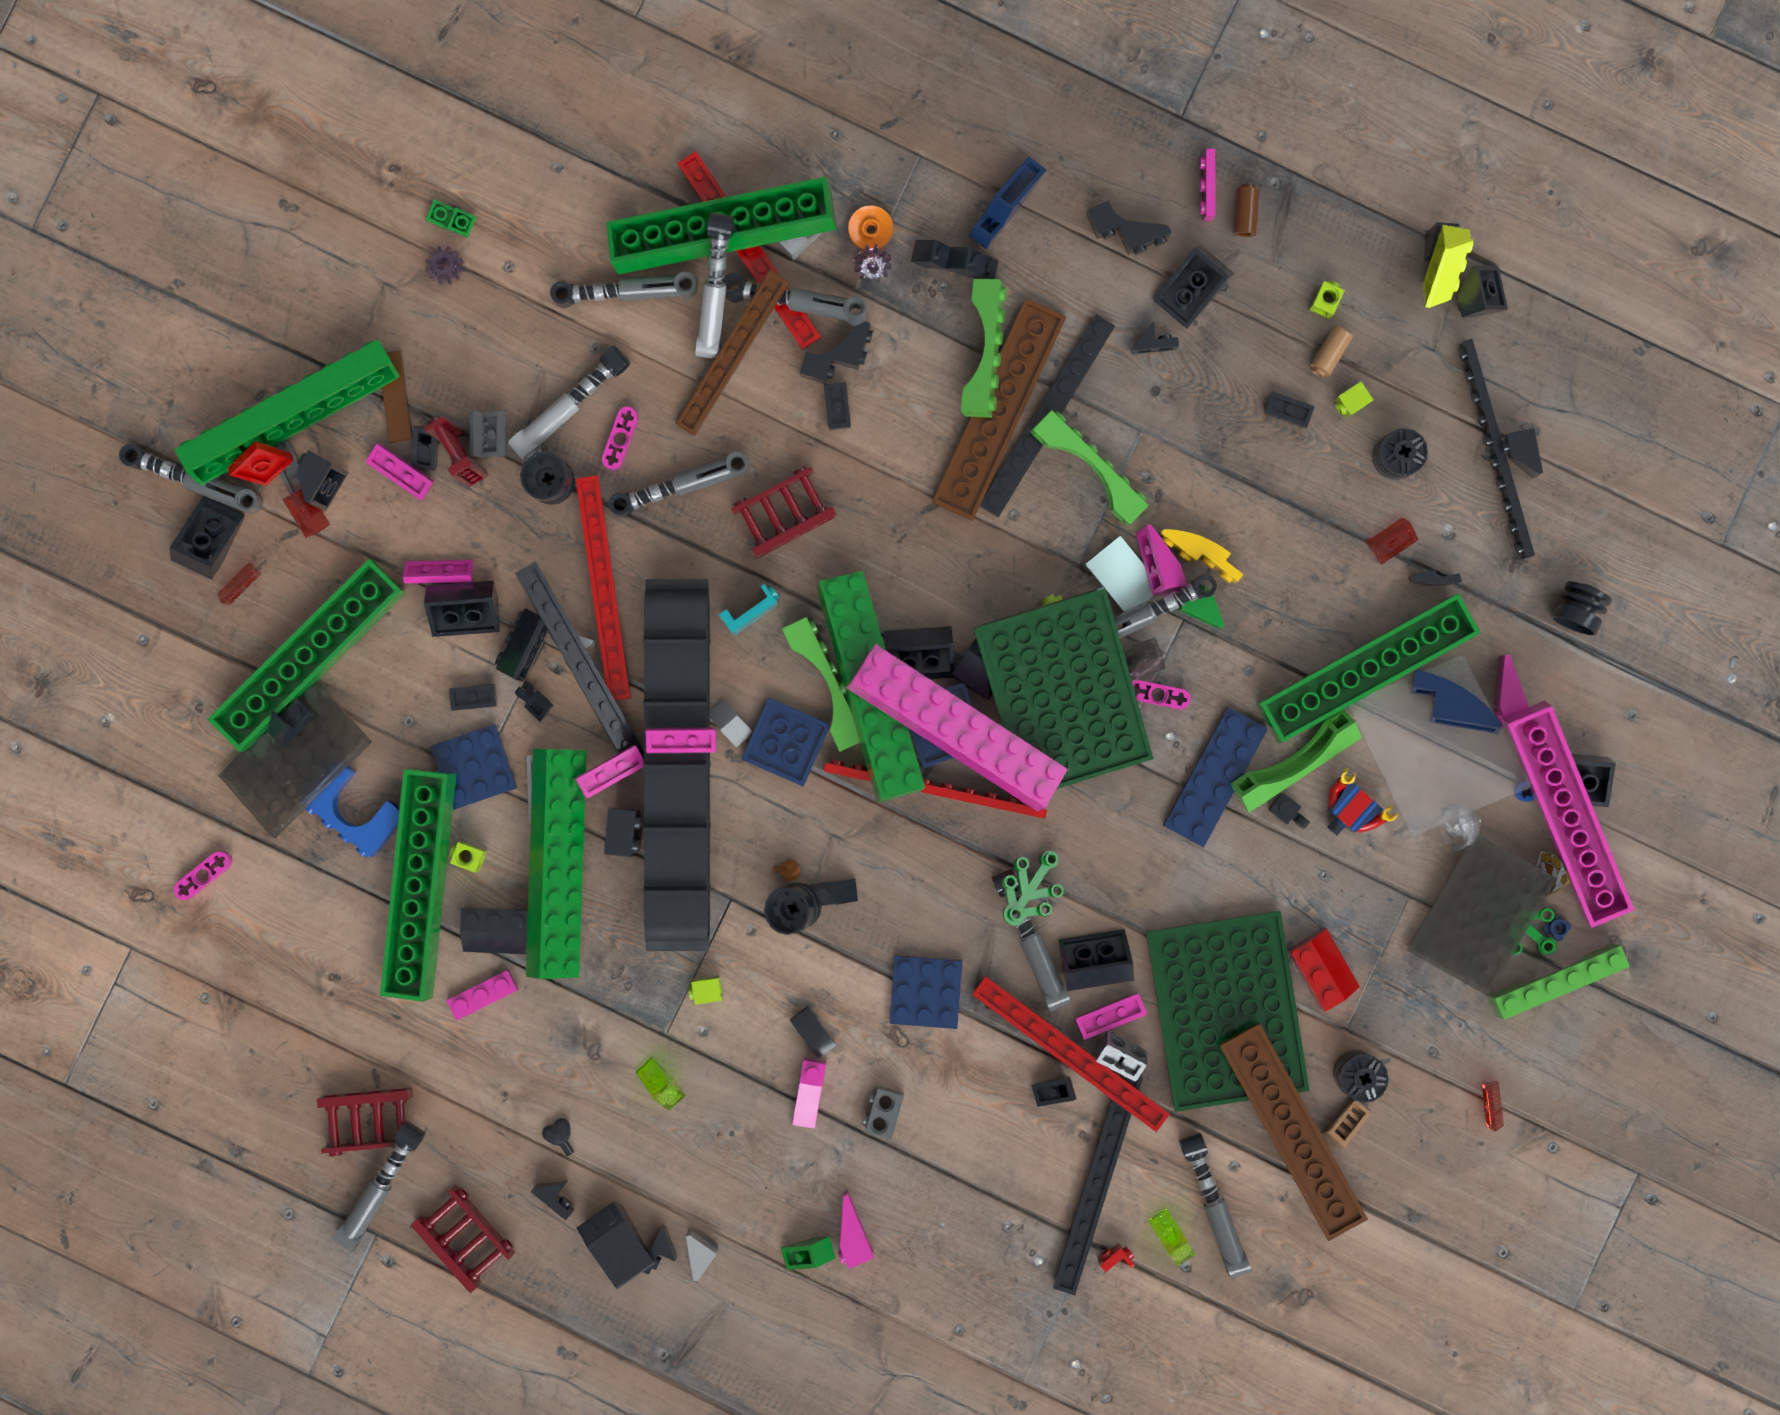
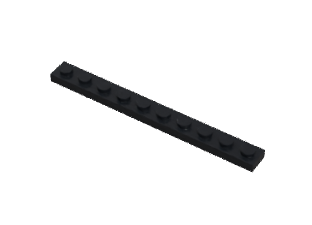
M1098 315L1094 317L981 502L980 507L999 518L1043 446L1030 431L1051 410L1054 413L1057 411L1062 415L1115 328V325Z
M1473 339L1465 340L1460 344L1458 354L1460 360L1464 361L1466 365V370H1464L1467 383L1471 382L1473 389L1471 391V399L1474 405L1477 404L1479 413H1477L1478 423L1484 427L1485 431L1483 435L1484 444L1491 451L1492 456H1489L1492 469H1496L1497 472L1496 485L1499 491L1502 490L1504 496L1502 506L1510 517L1508 527L1511 534H1515L1517 541L1514 543L1515 551L1518 556L1521 555V559L1535 556L1507 456L1502 451V439Z
M534 561L516 571V577L617 753L632 745H636L644 760V751L537 562Z
M1119 1074V1076L1135 1088L1140 1089L1143 1077L1139 1076L1135 1082ZM1112 1099L1053 1284V1289L1074 1296L1132 1115Z

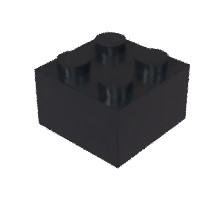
M608 809L604 855L633 857L641 850L642 838H638V832L643 828L644 815H640L641 810Z

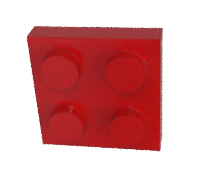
M255 441L228 467V472L231 476L267 486L294 459L290 452Z

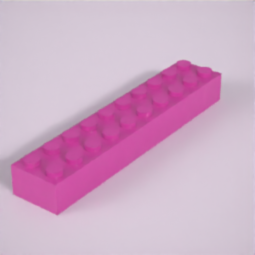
M877 645L868 652L847 686L849 690L1036 811H1040L1047 806L1068 770Z
M1544 700L1501 718L1557 855L1568 870L1571 880L1569 884L1584 920L1592 928L1634 911L1552 706Z

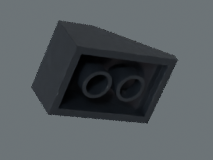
M1199 245L1192 250L1153 301L1188 329L1235 273L1202 245Z
M203 496L169 548L171 561L212 580L224 562L245 515Z
M612 1202L576 1227L586 1247L616 1289H619L655 1264L625 1208L616 1202Z

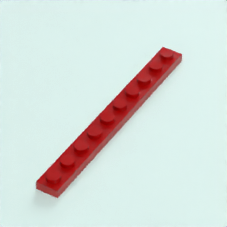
M696 151L677 163L702 202L727 197ZM760 246L736 250V253L759 286L770 269L778 274ZM776 304L775 311L802 351L821 339V336L805 313L791 311L785 304L780 306Z
M598 475L576 478L605 684L615 701L631 699L600 480Z
M832 759L830 763H825L823 772L871 782L865 766L853 764L852 768L844 767V762ZM923 779L925 788L921 791L922 793L1046 819L1047 810L1036 811L1030 806L1020 804L1021 800L1008 797L1007 801L998 800L999 795L986 792L984 797L976 795L977 790L963 788V792L954 790V785L941 783V787L932 785L933 781Z
M987 976L972 994L1156 1133L1170 1115L1168 1111L1113 1070L1096 1062V1058Z

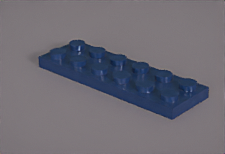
M1227 707L1163 826L1204 848L1234 793L1230 783L1245 773L1268 728Z

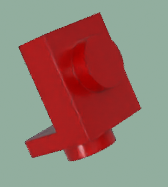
M1119 1243L1112 1249L1107 1248L1104 1250L1098 1260L1105 1273L1123 1258L1131 1268L1135 1266L1132 1260L1135 1256L1127 1246L1122 1248Z

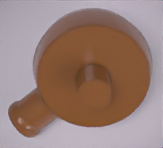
M787 860L781 866H773V872L780 873L781 877L786 881L795 880L801 873L800 865L794 860Z

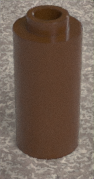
M1242 184L1240 188H1237L1234 221L1235 236H1256L1259 189L1255 188L1254 184Z

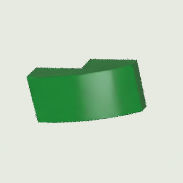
M434 199L425 221L468 238L477 217Z

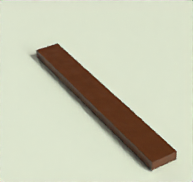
M769 270L676 421V425L696 436L790 283L788 280L773 270Z

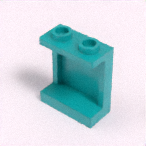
M763 583L761 588L766 593L767 598L736 620L728 610L719 614L733 635L736 636L779 605L776 601L779 599V596L771 585L766 587Z

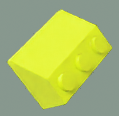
M1442 225L1423 281L1425 307L1431 308L1449 301L1453 292H1457L1460 284V278L1458 277L1460 272H1464L1467 259L1465 257L1467 253H1471L1474 240L1471 239L1469 229Z

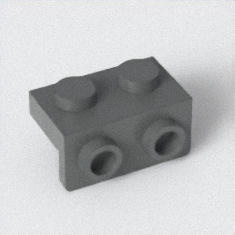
M470 411V456L483 459L505 457L506 412Z

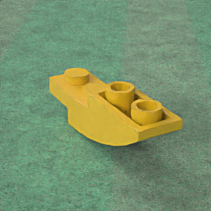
M1164 529L1159 534L1167 547L1176 548L1180 552L1178 555L1186 562L1192 561L1194 563L1199 557H1202V563L1210 569L1216 568L1221 572L1219 576L1228 583H1231V581L1236 583L1244 575L1226 561L1231 553L1209 539L1180 530Z

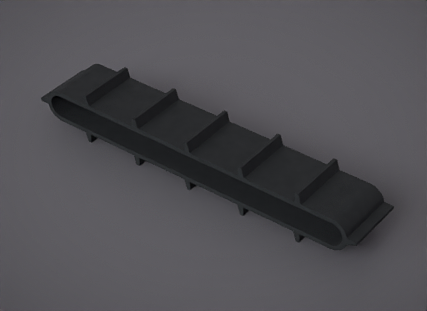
M646 579L643 638V894L646 951H709L711 889L710 752L647 753L646 747L647 728H710L711 639L708 579Z

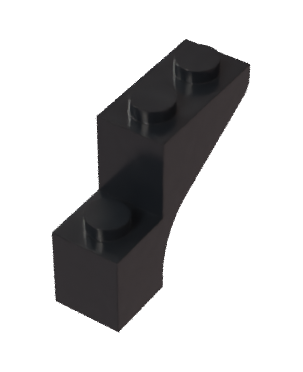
M1109 201L1088 209L1086 214L1096 239L1101 237L1108 239L1116 234L1115 231H1118L1127 255L1132 253L1139 255L1147 251L1146 247L1155 244V247L1168 242L1167 238L1172 233L1167 225L1128 221L1121 218L1115 213Z
M916 240L911 262L923 268L946 270L974 279H995L999 262L971 247H949L937 240Z
M864 321L862 324H859L834 350L828 353L813 354L806 352L800 376L827 384L828 379H832L836 366H832L833 363L859 370L860 364L864 365L868 352L864 351L866 343L870 344L874 331L870 330L871 323Z

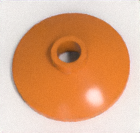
M864 206L855 211L851 216L848 231L851 240L856 246L863 250L874 251L881 249L890 241L893 234V222L884 209L877 206ZM874 227L875 232L869 234L867 228Z

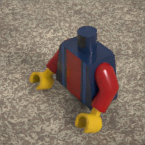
M1344 768L1341 777L1329 789L1328 812L1335 819L1329 824L1327 829L1335 836H1338L1345 827L1350 832L1355 833L1357 831L1363 833L1376 829L1387 821H1394L1398 816V812L1395 815L1388 813L1393 805H1388L1384 812H1381L1383 808L1353 783L1356 773L1348 777L1345 775L1348 772V768Z

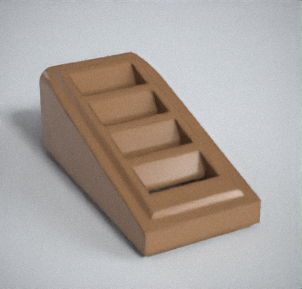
M1352 1099L1323 1134L1338 1148H1345L1371 1115V1112L1360 1102ZM1352 1108L1358 1111L1362 1116L1359 1118L1357 1115H1355L1351 1111ZM1347 1115L1356 1122L1354 1125L1345 1118ZM1341 1122L1350 1129L1348 1132L1340 1126ZM1337 1130L1343 1136V1138L1338 1136L1334 1131Z

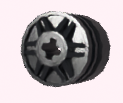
M1408 428L1396 429L1381 438L1375 445L1372 454L1373 465L1383 477L1391 480H1401L1423 467L1427 460L1428 448L1423 436L1415 430ZM1405 450L1407 454L1399 455L1398 451Z
M546 452L537 453L528 458L523 464L520 473L521 485L525 492L541 503L548 505L560 504L567 500L573 493L576 484L575 474L571 467L556 455ZM550 476H552L553 478H555V479L552 480V484H551V485H549V484L547 483V482L550 480V478H549Z
M1574 581L1566 582L1564 586L1566 591L1562 592L1560 596L1568 604L1557 603L1551 616L1552 620L1575 632L1596 636L1602 624V619L1595 614H1606L1608 610L1605 606L1611 604L1612 598L1588 584Z
M801 882L792 883L776 889L769 895L765 902V918L770 927L776 932L785 935L795 934L817 922L821 915L822 903L819 894L813 887Z
M1348 1051L1339 1057L1334 1066L1333 1076L1336 1085L1340 1091L1355 1101L1362 1103L1375 1101L1387 1089L1389 1077L1386 1067L1380 1060L1366 1051ZM1360 1075H1365V1076H1367L1366 1081H1365V1080H1362V1081H1361V1080L1359 1079V1076H1360Z

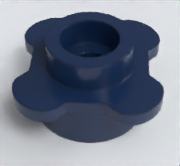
M1554 914L1553 920L1546 924L1543 929L1545 933H1550L1554 936L1556 941H1562L1563 936L1571 929V924L1562 920L1560 915Z

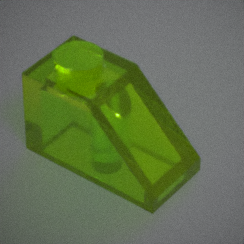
M653 1057L635 1072L654 1101L668 1111L674 1108L686 1096L678 1083Z
M1168 1209L1148 1220L1177 1267L1196 1255Z

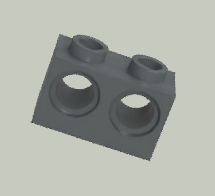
M1107 1031L1096 1048V1062L1136 1082L1147 1066V1051Z
M879 1085L876 1091L872 1090L868 1102L872 1104L870 1113H865L862 1123L863 1126H866L865 1133L892 1140L904 1098L903 1092ZM886 1095L892 1099V1103L889 1106H882L879 1103V1099ZM878 1117L883 1118L886 1122L885 1126L876 1128L873 1125L874 1119Z

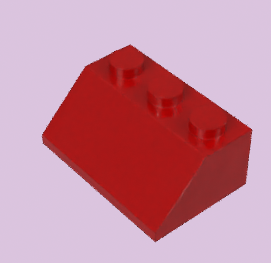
M1327 928L1287 949L1288 954L1321 1010L1325 1012L1344 1002L1360 988Z

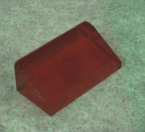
M302 488L282 499L305 538L322 531L330 525L320 508L304 500Z
M1401 518L1369 539L1366 543L1382 565L1419 539L1411 523Z
M248 563L218 593L220 602L231 605L261 573L251 563Z
M1499 1082L1482 1083L1486 1127L1494 1132L1504 1126Z

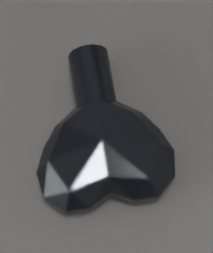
M560 1118L556 1120L554 1125H548L543 1128L542 1135L544 1140L550 1144L561 1146L566 1156L574 1153L568 1142L571 1128L567 1119Z

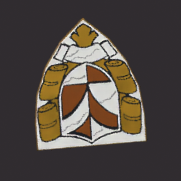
M1540 850L1529 892L1536 896L1545 897L1562 890L1571 880L1567 868L1558 856Z

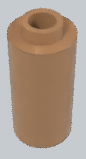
M1333 326L1310 364L1313 368L1312 372L1321 378H1324V376L1329 377L1353 336L1345 329Z

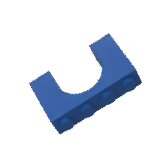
M334 758L300 801L305 804L303 808L312 815L316 813L322 818V824L329 829H336L339 832L338 836L346 843L352 842L357 846L356 851L364 857H375L398 828L400 806L392 800H388L365 825L355 826L346 822L340 815L338 798L341 791L357 772L342 759Z

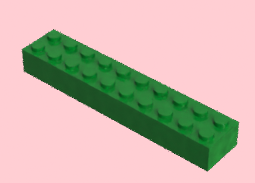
M826 176L606 222L610 263L618 274L711 256L710 248H712V244L710 243L711 238L708 236V222L711 213L734 216L733 234L731 240H728V248L725 249V253L837 230L832 189Z
M379 339L369 341L361 349L345 354L341 360L335 363L326 364L322 370L315 374L306 375L302 378V381L284 387L278 394L265 397L261 403L243 409L241 414L233 418L224 419L220 425L213 429L204 430L200 433V436L182 442L174 450L186 472L202 486L226 473L228 467L255 441L274 447L399 378L400 375Z
M368 559L207 720L239 752H247L268 731L271 713L274 711L281 715L296 698L300 699L407 592L376 561Z
M859 571L819 581L816 590L876 801L880 803L921 792L925 786L908 727L847 688L868 652L875 645L885 650L864 573Z
M1458 593L1258 702L1256 705L1277 743H1283L1479 635L1481 632Z
M533 749L526 977L535 979L579 978L585 797L575 777L586 772L587 750Z
M416 768L404 769L380 996L421 1002L433 998L457 773Z

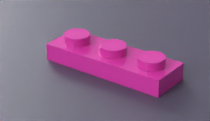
M1206 149L1199 160V168L1203 170V178H1200L1199 190L1203 192V200L1200 201L1199 212L1203 214V221H1213L1215 217V149Z
M376 443L366 460L368 465L420 501L424 500L435 482L380 443Z
M473 560L405 561L403 581L404 584L472 582L474 563Z
M647 728V753L716 752V728Z
M632 745L575 777V780L584 797L589 798L642 768L644 760L637 746Z
M508 969L446 1001L457 1021L519 989Z
M1137 992L1078 1016L1075 1019L1085 1040L1145 1016L1147 1013Z

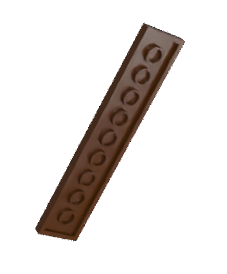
M1025 298L1000 353L1001 363L999 367L997 366L996 370L999 384L998 388H995L994 397L997 400L996 410L992 412V418H970L932 501L933 504L973 522L1066 316Z
M1257 1022L1219 1043L1221 1050L1326 1239L1330 1241L1367 1221V1216L1260 1023Z

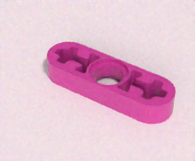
M623 407L619 410L602 455V462L609 470L614 471L621 468L635 432L639 417L637 412L631 407ZM628 412H631V416L634 419L633 421L629 420L626 426L631 428L630 431L618 428L619 424L624 426L625 419L622 417L623 414L627 415ZM620 432L626 434L627 437L626 442L622 445L614 442L615 435ZM611 445L617 449H623L622 453L617 451L616 458L618 463H613L612 466L607 460L608 456L612 457L614 454V450L610 449Z
M1141 680L1132 681L1133 687L1135 684H1138V688L1146 690V685L1150 686L1147 692V699H1144L1145 694L1138 693L1136 695L1139 702L1173 709H1184L1190 704V694L1184 689ZM1155 688H1160L1164 692V697L1161 701H1155L1151 696ZM1168 690L1172 691L1171 696H1178L1179 693H1182V697L1186 698V701L1182 702L1180 706L1177 705L1176 700L1172 699L1169 700L1170 704L1165 703L1169 696Z
M218 851L210 855L175 884L174 895L180 900H188L195 897L232 866L233 860L231 855L226 851ZM217 857L225 858V860L223 861L224 866L219 865L214 869L210 867L218 862ZM201 869H205L209 874L206 882H201L197 877ZM192 882L196 884L188 889L189 895L181 893L183 890L182 885L187 886Z

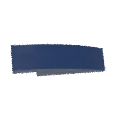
M1028 157L993 197L984 215L973 226L969 237L987 249L1046 172V169Z
M1415 670L1410 693L1433 697L1429 723L1499 734L1502 729V723L1489 707L1474 694L1446 678Z

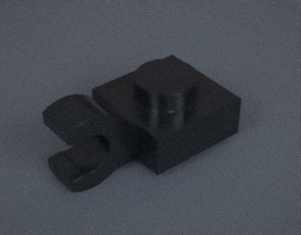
M527 680L522 685V688L519 686L515 691L516 696L526 702L524 707L539 722L548 715L554 706L538 690L534 692L533 685Z
M1282 793L1269 809L1272 814L1285 824L1292 820L1299 827L1305 829L1310 823L1308 819L1298 813L1301 806L1285 793Z

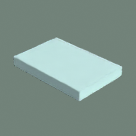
M1121 536L1085 564L1102 587L1106 588L1107 593L1123 612L1153 597L1144 564Z

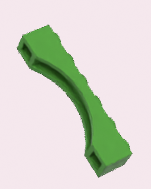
M1000 279L973 280L972 302L983 321L985 347L978 370L963 388L961 412L965 417L992 418V412L996 410L997 400L994 397L995 388H998L999 384L996 370L997 366L999 367L1001 363V355L998 353L999 345L1003 342V332L1000 331L1001 323L1005 321V310L1002 309L1003 301L1007 299V288L1004 287Z
M1052 410L1048 412L1030 433L1046 448H1055L1069 452L1086 462L1099 476L1105 487L1110 511L1125 526L1131 525L1149 506L1145 502L1146 497L1138 490L1134 491L1129 486L1130 482L1123 475L1118 476L1113 471L1114 466L1107 459L1102 460L1097 455L1098 450L1092 444H1086L1081 439L1082 435L1077 429L1068 427L1064 423L1066 419L1059 412L1056 411L1054 413Z
M806 617L782 628L791 649L810 660L821 671L828 683L833 701V721L830 732L839 751L841 752L860 743L849 703L844 698L846 694L842 681L837 683L834 675L838 672L833 662H827L824 654L828 653L823 640L818 642L815 636L818 630L814 621L809 622Z
M1344 709L1325 720L1314 737L1290 758L1269 768L1248 771L1230 783L1237 799L1250 813L1360 740L1362 737L1357 724Z
M1610 944L1591 952L1582 959L1560 970L1519 985L1508 987L1488 997L1496 1016L1505 1020L1630 966L1622 947Z

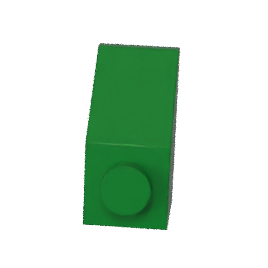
M1199 584L1201 591H1209L1208 587ZM1214 595L1200 600L1199 598L1194 601L1190 600L1185 603V606L1181 605L1178 610L1220 630L1224 626Z
M814 1237L781 1247L787 1270L818 1268L836 1259L830 1237Z

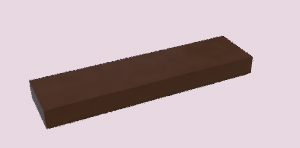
M400 350L387 352L400 375L399 378L382 387L389 442L413 440L402 352Z

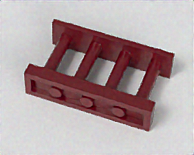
M437 416L428 422L429 425L424 427L425 431L443 444L452 460V465L447 468L452 477L467 487H471L488 477L484 468L467 456L458 440V437L464 434L459 427L445 416L442 418Z
M801 467L794 471V476L749 500L743 498L734 503L735 507L731 509L733 514L736 515L741 512L756 540V547L753 548L757 559L837 517L833 507L827 508V506L823 505L808 477L814 474L811 467ZM801 481L816 509V515L810 519L807 516H803L789 489V486ZM778 492L782 493L796 520V526L789 530L783 526L769 500L770 496ZM761 502L776 530V537L770 540L767 537L764 538L749 510L750 507Z
M412 1088L324 1095L317 1098V1108L325 1107V1111L328 1114L330 1145L323 1147L321 1154L328 1153L329 1157L343 1155V1152L395 1147L394 1144L396 1142L394 1139L385 1140L382 1106L384 1102L393 1101L396 1109L398 1133L406 1121L404 1104L407 1103L406 1100L413 1097ZM370 1103V1107H373L375 1141L362 1142L359 1108H361V1104ZM339 1106H347L350 1109L353 1143L339 1144L337 1121Z
M454 1185L448 1191L452 1197L429 1218H424L423 1215H420L410 1226L471 1294L480 1285L479 1276L502 1255L509 1260L515 1252L512 1243L507 1238L503 1239L468 1199L469 1195L465 1189ZM459 1204L467 1214L444 1235H439L434 1229V1224ZM474 1221L482 1231L459 1252H454L449 1246L450 1241ZM489 1238L497 1249L474 1269H469L465 1265L464 1259Z

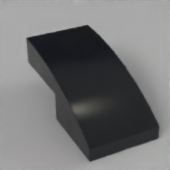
M1436 570L1408 577L1410 582L1428 586H1444L1462 582L1460 573L1438 578Z
M808 1006L789 1019L818 1059L836 1046L835 1041Z

